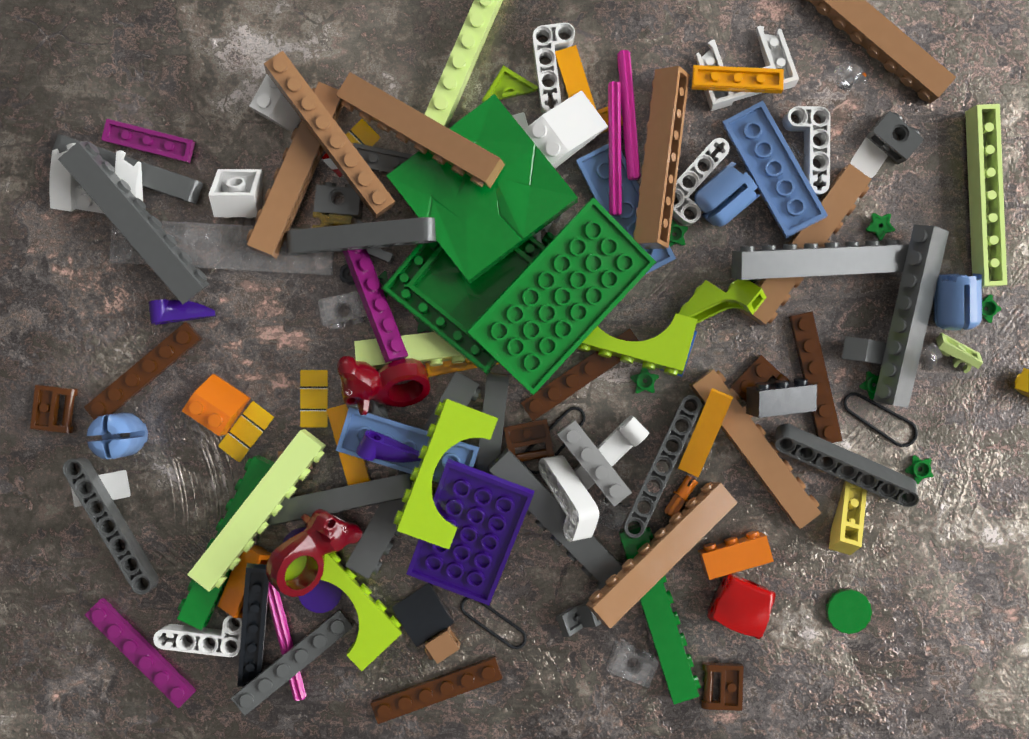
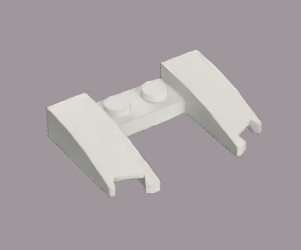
M758 26L756 32L766 66L763 68L784 69L783 90L795 87L799 77L782 30L778 29L775 36L764 34V26ZM715 39L708 43L710 50L701 57V54L697 53L695 56L697 65L723 66ZM704 90L710 111L731 106L734 101L761 94L755 92Z
M76 143L66 145L67 151ZM58 149L52 150L49 181L50 208L70 212L79 209L105 214L58 160L67 151L59 153ZM118 150L116 152L115 174L120 180L122 179L128 183L131 193L136 198L143 201L141 162L138 161L135 166H132L124 160L126 153Z

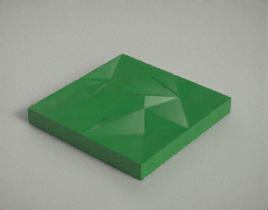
M495 94L449 128L501 158L505 165L491 188L485 185L482 188L470 181L472 177L467 174L460 176L451 170L452 166L448 163L441 165L432 158L434 155L429 152L423 154L418 151L386 175L418 218H435L436 242L469 284L578 202L576 194Z
M531 237L469 284L437 242L418 244L381 289L487 375L496 365L497 361L466 331L545 246L534 237Z

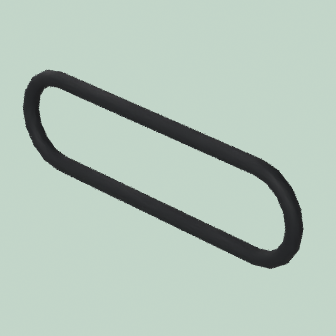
M465 597L460 604L462 613L512 649H520L525 645L527 641L526 633L489 605L479 602L521 632L523 635L522 644L518 646L511 645L464 610V603L470 598Z

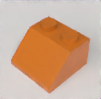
M212 374L192 394L182 412L216 435H226L250 400V397L216 374Z

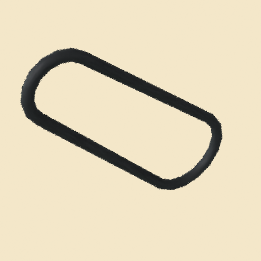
M851 392L845 396L843 406L848 413L895 445L908 447L916 441L918 430L912 421L857 392ZM850 396H858L909 423L914 429L913 439L907 444L896 442L847 407V399Z
M575 406L568 408L549 427V431L571 410H578L581 412L582 421L579 424V426L581 427L585 422V412L581 408ZM564 443L554 454V456H558L559 453L563 450V448L566 446ZM536 444L530 445L524 452H529ZM529 469L533 474H539V473H540L539 470H538V471H533V470Z

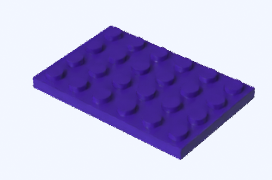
M448 458L433 501L440 515L457 527L450 549L419 539L406 574L490 605L533 498L534 490Z

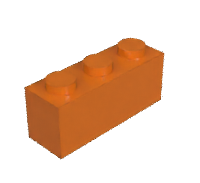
M759 531L748 532L746 537L739 539L737 537L727 538L724 540L725 543L718 545L716 543H709L704 545L703 549L698 550L705 576L709 580L774 562L767 536L762 532L759 533Z
M253 545L247 553L243 551L239 556L241 562L231 571L218 603L219 608L233 618H242L247 563L267 565L271 555L270 552L259 545Z

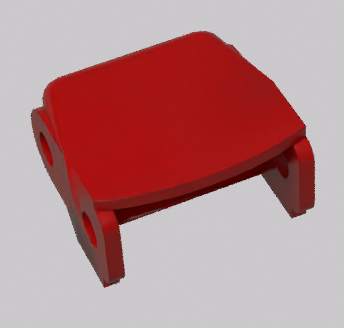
M725 575L712 598L707 617L711 621H718L733 631L760 639L763 637L769 622L776 593L737 575Z

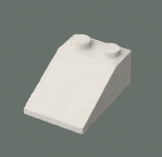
M581 90L540 116L524 130L556 169L607 129L608 125Z

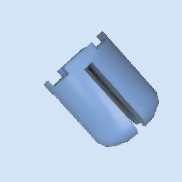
M734 162L729 163L701 187L694 196V202L703 211L702 216L706 221L715 226L721 227L726 225L760 196L755 193L758 187L747 172L743 174L734 168L736 165Z
M959 274L939 275L933 299V318L938 327L954 331L961 330L962 328L969 330L980 325L982 321V274H973V276Z
M123 412L99 416L91 422L87 429V436L102 435V439L88 441L87 444L93 454L101 459L108 460L134 455L147 442V426L133 413ZM130 433V437L122 438L120 434Z

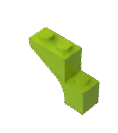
M737 279L733 281L727 292L705 280L702 285L696 288L690 300L682 305L678 314L698 319L697 324L732 308L742 309L753 315L767 297L761 287L749 280Z

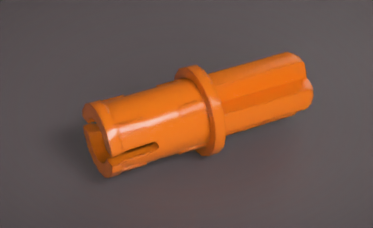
M686 475L677 491H673L674 496L664 509L668 516L672 517L681 510L696 485H698V482L693 480L690 486H687L692 479L690 476Z

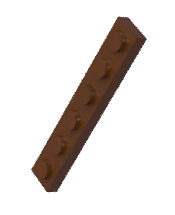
M813 311L789 316L802 376L808 379V382L817 384L816 411L811 412L816 436L831 443L843 441Z
M188 322L183 323L84 406L85 410L94 420L99 416L114 414L201 341L202 338Z
M630 328L616 337L624 341H639ZM596 351L541 388L534 395L522 401L521 405L532 421H534L621 362L620 358L616 356H611V358L602 357Z
M496 656L372 700L370 704L376 721L380 724L503 679Z

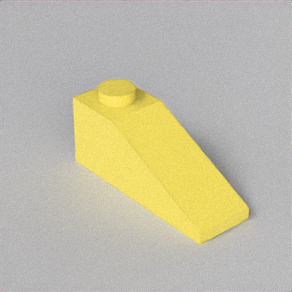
M844 481L832 523L829 549L851 555L862 547L867 490L847 481Z

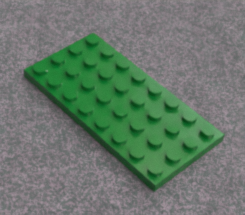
M593 197L466 332L529 393L534 395L651 269L656 261Z

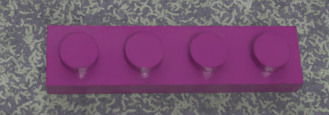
M107 118L101 138L102 141L186 163H190L195 146L193 140Z

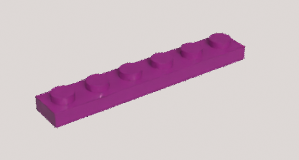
M367 249L343 251L385 363L406 358L408 353L385 294L381 289L380 281Z
M105 598L100 599L85 614L178 709L197 691Z

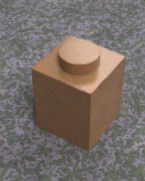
M449 626L425 643L426 648L424 650L429 659H434L438 664L458 651L461 643Z

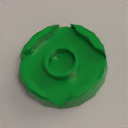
M850 588L840 589L829 598L830 600L825 609L826 616L830 624L838 631L847 634L858 633L870 622L872 615L871 604L866 596L859 591Z

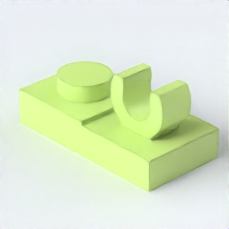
M942 332L936 338L938 350L945 356L950 357L951 355L955 357L952 362L955 368L960 363H966L963 366L964 373H968L972 366L979 369L983 364L981 355L977 351Z

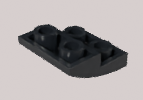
M430 583L392 607L416 647L421 646L455 623L445 604L440 601Z

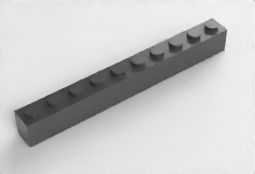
M456 371L439 402L443 403L444 399H449L468 406L471 400L475 402L481 392L478 389L480 384ZM437 405L423 430L428 431L430 424H435L438 415H435ZM399 470V472H398L397 475L409 474V473H406V472H403V471H400V470ZM402 499L379 505L362 538L348 559L346 567L369 579L372 573L374 575L378 573L383 564L379 560L383 554L387 556L393 546L390 541L393 536L396 535L398 537L400 534L395 529L396 524H393L397 511H402L405 504L402 502Z

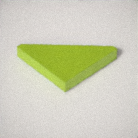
M503 65L483 97L482 102L494 94L499 100L533 93L538 90V86Z

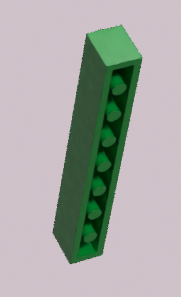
M260 455L248 459L244 467L246 473L243 479L240 478L234 490L237 492L225 507L227 511L225 518H221L215 530L218 531L216 537L275 462ZM212 538V539L210 540V542H209L208 545H207L206 550L209 548V546H210V545L212 544V542L215 540L214 538ZM229 569L225 574L227 579L219 589L215 587L211 591H207L192 579L187 588V591L190 592L178 607L180 613L177 619L199 630L205 628L222 596L232 570Z
M640 525L629 526L628 531L634 535L640 532ZM646 527L644 533L636 539L627 537L623 528L617 530L627 560L633 559L638 554V549L653 539L650 527ZM664 575L640 599V603L671 700L675 705L700 697L697 689L701 688L697 675L692 674L691 667H694L690 653L686 654L684 646H687L684 633H679L677 625L681 623L677 612L672 611L670 604L674 603L670 590L666 591L664 583L667 582V579Z

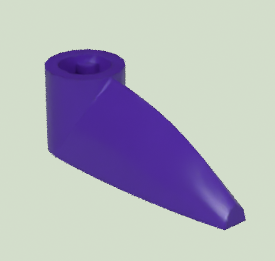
M166 299L148 302L152 325L216 316L215 310L195 302L188 301L182 304L179 300Z
M372 430L365 431L356 449L357 455L368 461L374 459L398 463L421 461L418 458L420 451Z

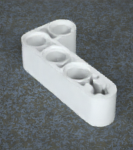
M569 23L541 25L533 32L532 45L540 108L543 114L551 110L548 105V96L552 95L554 107L561 104L555 51L572 46L575 30ZM567 33L570 35V38L562 40L559 34ZM544 35L548 38V41L541 43L537 40V37ZM547 57L551 60V63L543 65L539 60ZM545 79H550L554 82V85L545 87L542 82Z
M796 106L784 115L782 124L788 131L804 132L803 172L818 197L825 193L830 185V112L821 106ZM791 115L798 117V124L792 122ZM813 115L820 117L821 124L813 120ZM813 137L819 138L821 141L820 146L814 144ZM813 159H817L820 162V169L814 167ZM813 183H815L817 186H820V188L817 190V187L813 186Z
M723 138L714 139L677 179L675 196L678 199V204L673 207V217L684 226L694 224L701 216L700 208L689 196L728 154L730 149L729 143ZM719 147L721 149L720 152L712 159L710 155ZM698 162H704L707 165V171L699 170ZM683 179H690L693 183L692 188H686L683 185ZM689 209L694 213L693 220H688L684 216L685 210Z
M631 415L597 448L609 464L613 466L633 446L639 445L649 435V432ZM581 464L574 469L586 490L595 484Z
M563 455L541 458L539 461L540 474L567 515L563 526L565 538L569 542L591 538L599 519V510L595 501Z
M228 615L223 621L222 630L211 628L199 630L193 626L167 624L155 633L153 638L154 644L163 650L234 657L240 652L242 618H236L240 622V627H237L232 623L233 617ZM185 636H191L193 643H189ZM208 637L215 641V646L208 643ZM229 640L236 642V649L230 646Z

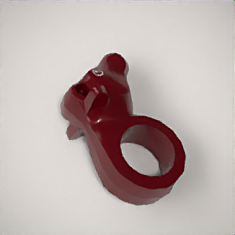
M343 356L337 363L344 403L347 405L357 404L360 415H367L370 400L389 406L406 407L422 401L430 391V381L426 367L419 360L413 358L392 361L384 365L379 371L367 362L356 361L351 356ZM412 380L405 384L395 385L401 381Z
M323 509L314 511L311 517L303 514L301 519L306 525V529L282 543L271 553L266 566V575L269 582L278 592L291 597L303 596L312 591L323 575L325 554L338 552L346 545L355 544L362 538V530L357 524L343 521ZM306 556L307 561L303 572L293 580L285 581L288 566L298 557Z

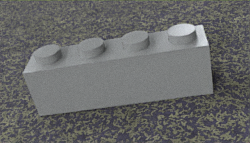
M575 419L557 432L560 439L614 507L632 493Z

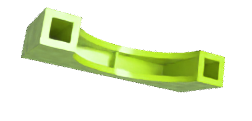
M675 313L673 321L661 334L648 340L634 342L614 338L597 326L577 349L584 352H589L590 350L598 351V355L606 358L616 356L620 358L621 362L633 364V362L641 363L643 368L655 370V368L663 369L665 374L671 376L682 375L698 319Z
M444 399L443 403L439 402L435 415H438L435 424L431 423L426 436L430 438L427 446L423 445L418 458L421 459L419 467H414L410 480L413 483L411 488H406L402 502L405 504L402 511H397L393 524H396L395 529L398 532L450 549L457 527L445 520L434 504L432 479L435 468L444 453L458 442L470 438L490 440L498 418L449 399Z
M336 553L325 554L324 570L320 580L327 581L340 588L354 604L358 615L359 629L355 641L347 650V657L363 671L402 634V629L400 628L402 624L394 615L390 617L385 612L387 608L379 599L375 601L370 596L372 592L364 583L360 585L355 580L357 576L350 568L347 567L345 569L339 563L341 558ZM306 556L298 557L288 566L285 581L293 580L303 572L307 561Z

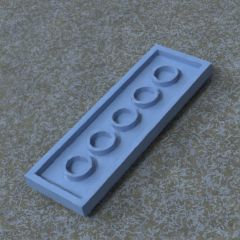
M763 101L722 122L725 131L757 185L785 239L827 218L828 214Z
M608 143L577 159L576 164L593 197L609 213ZM621 151L622 213L619 216L612 217L633 237L637 219L636 210L639 203V185L636 180H629L627 178L626 159ZM670 246L665 249H644L656 261L646 274L676 259Z
M349 407L336 451L361 458L357 455L356 449L366 430H372L388 436L418 451L421 450L423 445L427 446L430 437L426 436L427 430L372 413L360 415L359 409ZM462 441L453 445L439 460L432 481L440 482L448 458L474 467L480 447ZM374 459L370 462L412 474L414 467H419L421 461L398 463Z

